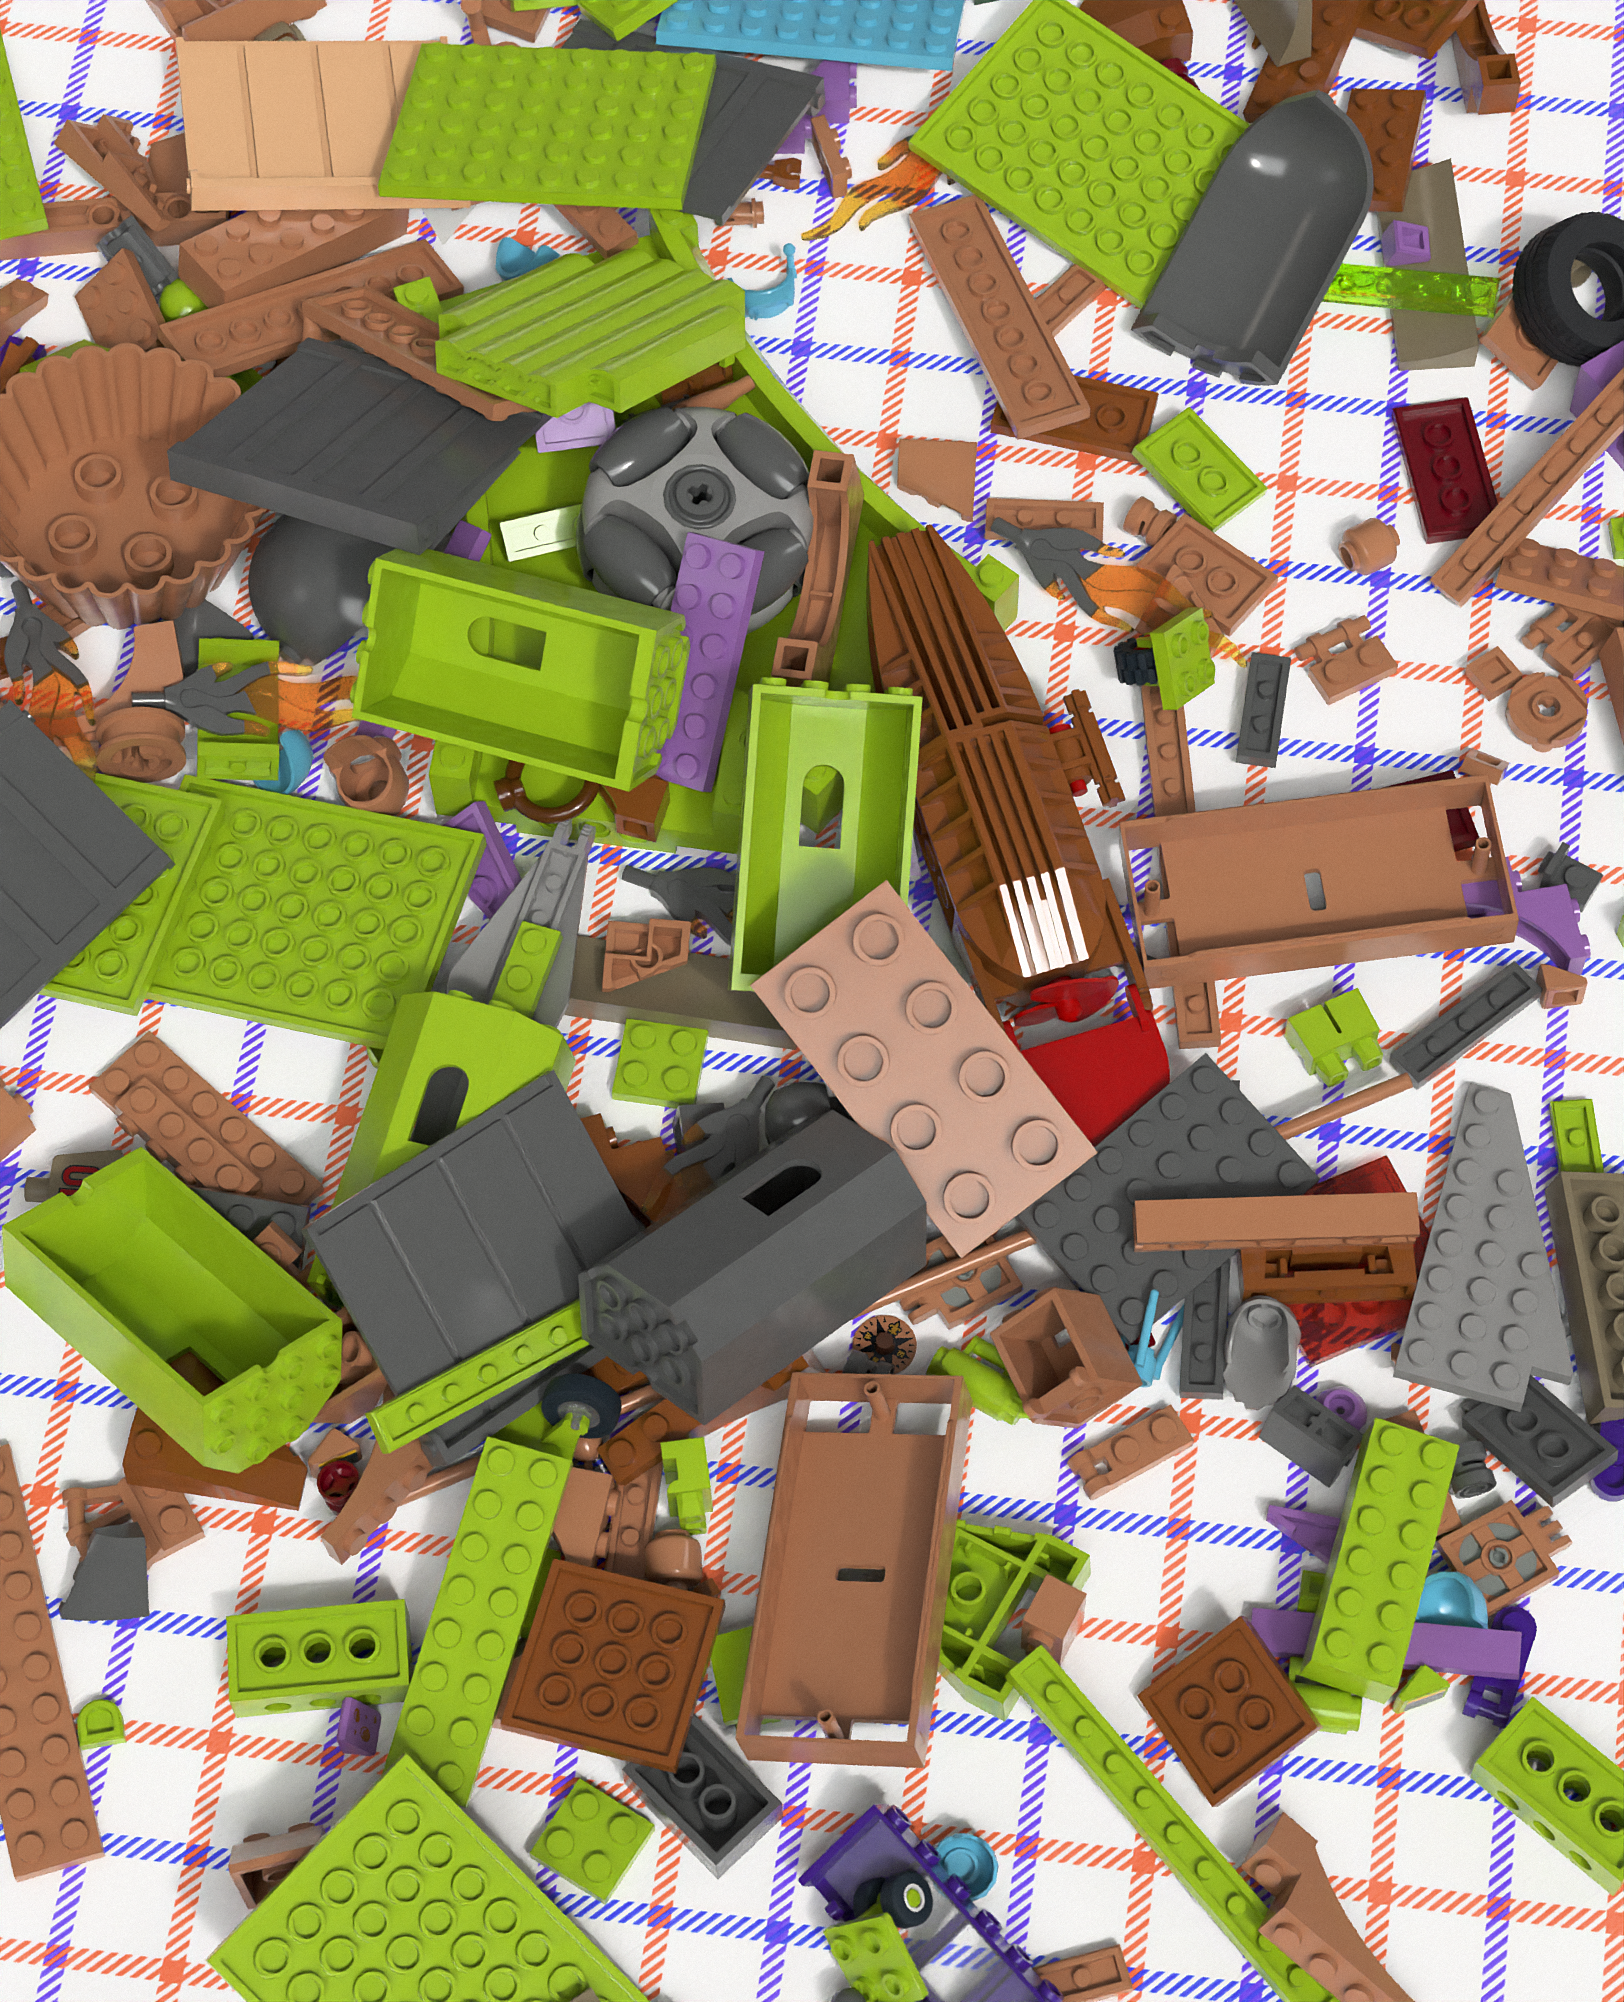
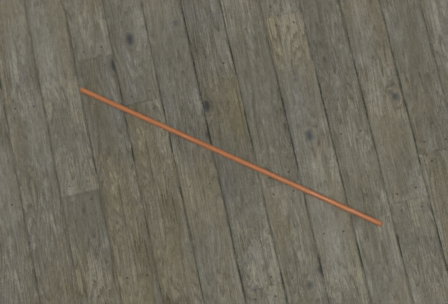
M1405 1072L1279 1124L1274 1128L1285 1140H1288L1413 1088L1411 1078ZM1023 1230L974 1250L963 1258L957 1257L911 1276L853 1319L1027 1248L1037 1242L1026 1230ZM651 1384L620 1397L622 1404L620 1415L664 1397L652 1389ZM481 1454L427 1476L423 1485L417 1491L410 1492L398 1507L475 1476Z

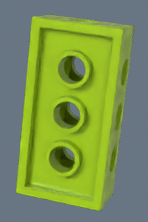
M405 1599L226 1616L229 1703L236 1718L342 1708V1702L345 1700V1697L353 1698L365 1705L405 1701L413 1675L410 1614ZM364 1650H374L373 1654L367 1658H356ZM320 1654H329V1657L321 1663L312 1662ZM274 1659H285L277 1667H267Z
M1532 1696L1476 1761L1470 1778L1609 1894L1614 1896L1624 1885V1770ZM1528 1761L1541 1763L1546 1771L1539 1772L1532 1769ZM1564 1791L1576 1792L1582 1801L1575 1802L1566 1797ZM1600 1820L1612 1822L1618 1831L1611 1832L1606 1830L1601 1825Z

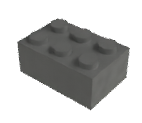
M695 1714L691 1721L676 1773L629 1762L622 1769L624 1783L630 1791L717 1880L783 1818L782 1802Z

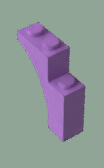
M823 60L810 73L824 77L826 103L815 117L825 115L828 124H850V108H857V85L849 86V79H857V63ZM805 114L776 154H805V139H812L810 118H814V116Z
M1507 856L1506 862L1519 918L1516 936L1537 947L1558 968L1582 975L1585 961L1591 956V949L1587 935L1581 934L1579 930L1580 908L1577 899L1570 898L1567 884L1522 891L1520 874L1518 870L1512 871L1509 857ZM1491 880L1461 885L1469 918L1504 915L1497 881Z

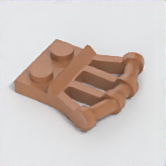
M126 1477L113 1486L90 1489L73 1487L62 1492V1503L64 1506H67L69 1530L66 1533V1538L70 1546L77 1548L81 1556L78 1560L79 1563L87 1555L88 1549L86 1545L94 1528L120 1525L131 1519L133 1522L139 1523L145 1536L147 1571L154 1563L206 1537L184 1493L127 1484ZM123 1501L124 1505L86 1523L85 1506Z

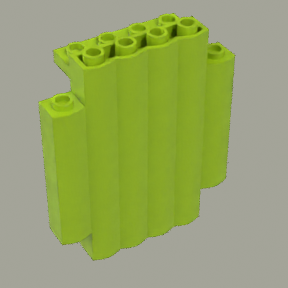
M625 249L596 264L579 253L565 254L439 314L440 339L435 341L436 373L555 418H559L588 402L621 413L718 362L719 366L724 368L734 364L735 353L745 348V290L730 280H714L708 274L698 269L684 270L670 259L655 260L641 249Z

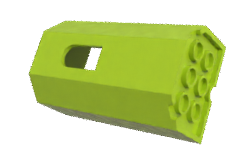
M396 548L375 558L368 573V583L371 585L370 598L365 604L362 613V623L368 627L369 635L368 640H362L358 646L356 653V662L360 664L358 678L350 692V702L354 704L352 718L628 792L657 773L663 759L662 754L657 753V750L662 749L666 739H671L677 726L691 647L689 637L682 636L680 631H684L686 626L683 614L431 549H426L421 555H417ZM480 617H491L547 632L541 669L481 653L471 640L473 623Z
M761 677L759 684H753L749 689L728 990L755 992L750 986L752 983L885 880L889 882L908 907L923 697L913 696V689L888 687V690H884V694L870 693V685L846 684L840 691L828 690L829 682L805 680L801 687L786 686L787 679ZM826 765L833 767L840 773L844 782L839 849L799 846L803 781L808 771L816 766Z
M449 990L448 994L436 991L403 994L331 1210L430 1147L412 1142L410 1138L429 1080L438 1070L445 1067H455L462 1070L469 1080V1088L455 1130L547 1071H555L566 1092L576 1059L561 1031L553 1026L540 1024L513 1011L514 1008L504 1002L490 1000L488 1004L473 1001L472 996L457 990ZM315 1255L307 1283L325 1304L340 1308L345 1307L318 1256Z
M142 1147L135 1149L83 1179L81 1187L73 1195L66 1196L63 1192H60L2 1225L5 1287L204 1467L239 1474L251 1465L261 1463L270 1453L288 1442L297 1440L303 1432L307 1431L341 1381L342 1319ZM190 1351L225 1384L204 1397L168 1364Z

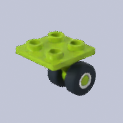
M903 1871L892 1874L888 1878L879 1877L864 1881L856 1889L853 1898V1911L856 1919L830 1925L823 1931L831 1947L832 1954L836 1958L850 1988L858 1990L864 1996L866 2002H915L924 1999L928 1995V1990L897 1930L898 1928L907 1929L920 1926L931 1915L933 1908L932 1891L925 1878L917 1872Z

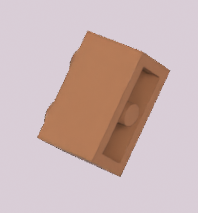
M1046 1574L1022 1620L1020 1648L1026 1650V1656L1042 1645L1061 1666L1084 1622L1087 1593Z

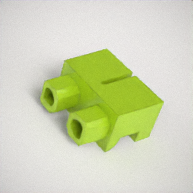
M1358 987L1324 1002V1007L1319 1004L1287 1019L1285 1039L1292 1050L1296 1048L1300 1053L1309 1076L1317 1073L1329 1088L1348 1078L1349 1071L1343 1061L1354 1057L1361 1070L1368 1071L1379 1066L1383 1059V1053L1377 1041L1380 1028Z
M704 1437L661 1442L666 1485L669 1484L667 1498L670 1517L679 1516L680 1529L688 1531L690 1536L707 1533L705 1513L713 1512Z

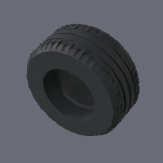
M1583 212L1540 231L1534 238L1529 240L1516 262V268L1513 272L1512 293L1517 317L1523 330L1536 347L1560 363L1580 367L1624 340V220L1608 213ZM1574 259L1590 267L1602 284L1605 295V310L1601 320L1587 313L1574 295L1571 284V269Z

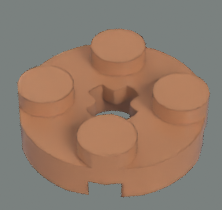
M1536 672L1525 676L1515 684L1510 694L1505 716L1509 727L1520 740L1531 745L1535 751L1546 753L1553 748L1564 747L1580 736L1587 719L1588 702L1582 688L1569 677L1558 674V678L1545 676V672ZM1539 705H1543L1546 708L1555 707L1556 710L1553 716L1548 717L1540 714Z

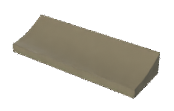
M1234 0L1276 67L1311 57L1312 0Z
M1449 158L1412 170L1403 212L1376 211L1382 258V235L1393 220L1426 226L1429 233L1431 254L1429 261L1397 266L1384 265L1398 371L1475 367L1479 338L1452 160Z
M578 936L570 1000L564 1015L626 1024V1019L628 1018L706 1029L711 1038L797 1050L796 1044L755 992L728 990L730 958L688 952V962L685 965L611 992H602L606 940Z
M1560 1171L1544 1192L1587 1424L1624 1419V1174Z

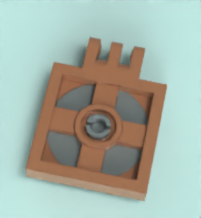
M944 1235L926 1244V1266L914 1275L960 1257ZM992 1235L972 1251L994 1243L995 1240ZM1002 1257L903 1298L899 1304L903 1311H908L918 1305L921 1306L908 1315L912 1325H916L938 1313L947 1329L950 1330L1022 1292L1023 1284L1006 1257Z
M1510 1500L1439 1539L1435 1547L1452 1572H1461L1472 1578L1484 1595L1488 1617L1503 1608L1512 1605L1558 1579L1560 1571L1551 1557L1567 1549L1573 1544V1541L1569 1535H1564L1552 1542L1550 1538L1559 1533L1563 1526L1558 1520H1555L1542 1527L1540 1523L1553 1515L1548 1505L1523 1517L1514 1502Z

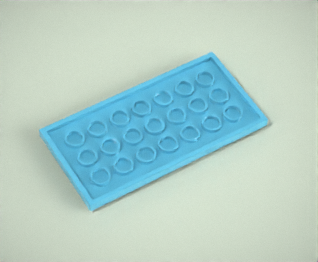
M678 0L661 13L656 30V45L952 71L966 0Z

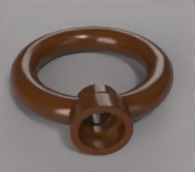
M509 760L505 777L493 781L504 812L516 808L525 817L547 824L565 822L583 813L596 798L601 785L585 780L578 795L570 802L557 807H544L533 803L527 797L521 781L524 763Z

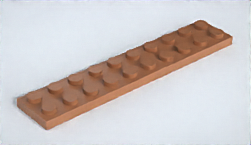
M10 1444L0 1446V1816L13 1875L18 1883L106 1857L82 1750L79 1746V1737L15 1459Z

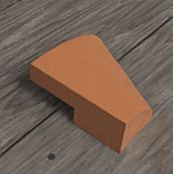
M899 439L897 489L912 496H921L925 498L928 504L940 508L941 505H944L961 513L962 520L973 522L977 442Z
M650 918L649 924L608 921L602 992H611L687 964L691 922Z

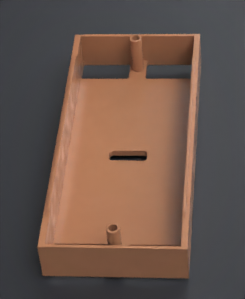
M1488 774L1119 822V850L1137 956L1149 989L1514 943L1519 918ZM1480 806L1487 838L1481 837L1476 840L1473 860L1457 861L1446 810ZM1160 847L1169 898L1160 900L1159 882L1149 880L1145 883L1144 902L1137 903L1129 850ZM1307 873H1318L1320 875L1326 908L1323 910L1314 911L1310 908L1304 877ZM1491 880L1497 881L1504 915L1469 918L1461 885ZM1173 922L1179 956L1147 960L1141 926Z
M792 1372L735 1737L748 1761L925 1768L973 1401L963 1376ZM811 1401L869 1402L872 1408L869 1432H806ZM898 1404H951L946 1435L894 1434ZM842 1568L885 1570V1577L882 1582L837 1580L838 1572ZM763 1719L818 1721L825 1734V1738L760 1735L761 1723ZM853 1724L909 1725L907 1741L851 1739Z

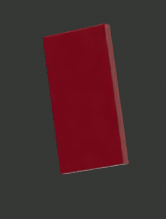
M1465 397L1393 408L1391 417L1426 545L1467 539L1498 505L1469 398Z

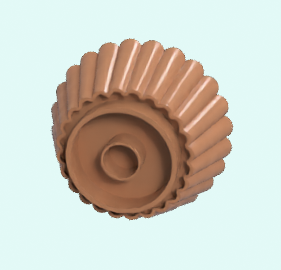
M132 343L118 344L108 352L101 347L84 346L76 350L70 359L64 356H50L38 364L36 373L22 372L8 380L5 387L6 394H0V562L42 602L52 605L64 617H80L89 626L97 627L107 623L113 629L123 630L129 628L132 624L141 626L158 623L161 618L164 620H174L183 614L185 608L200 606L209 592L220 587L267 509L170 480L167 450L178 441L184 442L238 399L241 396V389L237 382L227 377L214 378L212 367L205 361L188 359L182 362L180 356L174 350L163 347L151 349L145 353L141 347Z

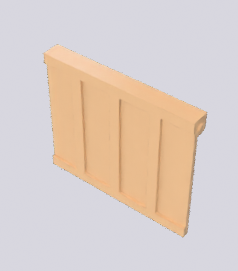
M440 36L439 40L184 41L183 37H176V55L189 177L186 178V192L190 194L191 211L470 208L471 201L380 197L378 182L422 43L434 42L448 44L447 36Z

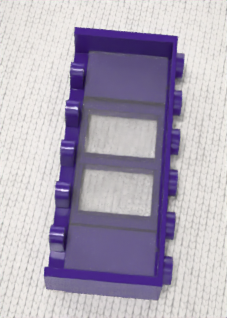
M873 1804L797 1879L802 1887H815L829 1903L824 1909L834 1921L846 1922L856 1919L853 1911V1898L856 1889L864 1881L879 1877L887 1879L890 1875L903 1871H914L925 1878L933 1895V1908L930 1917L920 1926L907 1929L896 1927L928 1990V1995L924 1999L915 2002H1062L1064 2000L1062 1993L1048 1979L1042 1980L1031 1968L1033 1961L1019 1945L1015 1943L1010 1945L999 1933L1002 1930V1925L997 1918L985 1908L980 1911L971 1901L969 1896L972 1894V1891L968 1885L956 1874L953 1873L950 1876L938 1863L942 1859L939 1852L927 1840H920L909 1828L912 1825L910 1819L896 1805Z

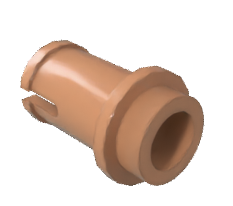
M751 198V202H740L723 226L753 225V228H757V224H764L763 201H756V198Z

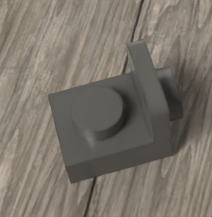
M1562 842L1556 853L1548 851L1538 869V873L1543 875L1539 888L1567 884L1570 898L1577 899L1580 912L1583 913L1601 884L1604 875L1567 856L1570 845Z

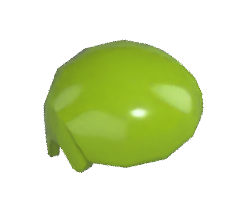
M180 278L163 288L158 301L159 309L166 323L209 309Z

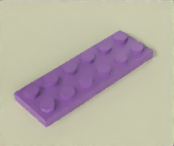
M687 532L671 606L672 612L685 616L686 626L684 631H680L682 636L689 637L691 647L677 726L671 739H666L662 749L657 750V753L662 754L663 759L655 775L665 781L701 792H712L765 551L695 532Z

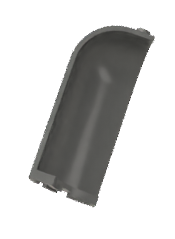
M1318 89L1289 97L1263 113L1241 134L1218 166L1133 323L1131 331L1168 356H1171L1173 351H1176L1194 360L1193 368L1206 374L1220 378L1222 373L1225 372L1240 376L1238 379L1242 384L1256 386L1278 385L1368 214L1373 195V168L1365 140L1354 122L1334 104V100L1330 95Z
M518 449L437 520V536L433 544L427 549L434 550L521 453ZM282 514L267 530L256 546L248 574L249 597L254 614L260 626L271 640L279 641V647L281 648L279 651L280 656L295 668L299 666L301 669L323 661L364 626L362 623V613L365 604L370 598L371 585L368 583V573L371 564L375 561V558L396 548Z

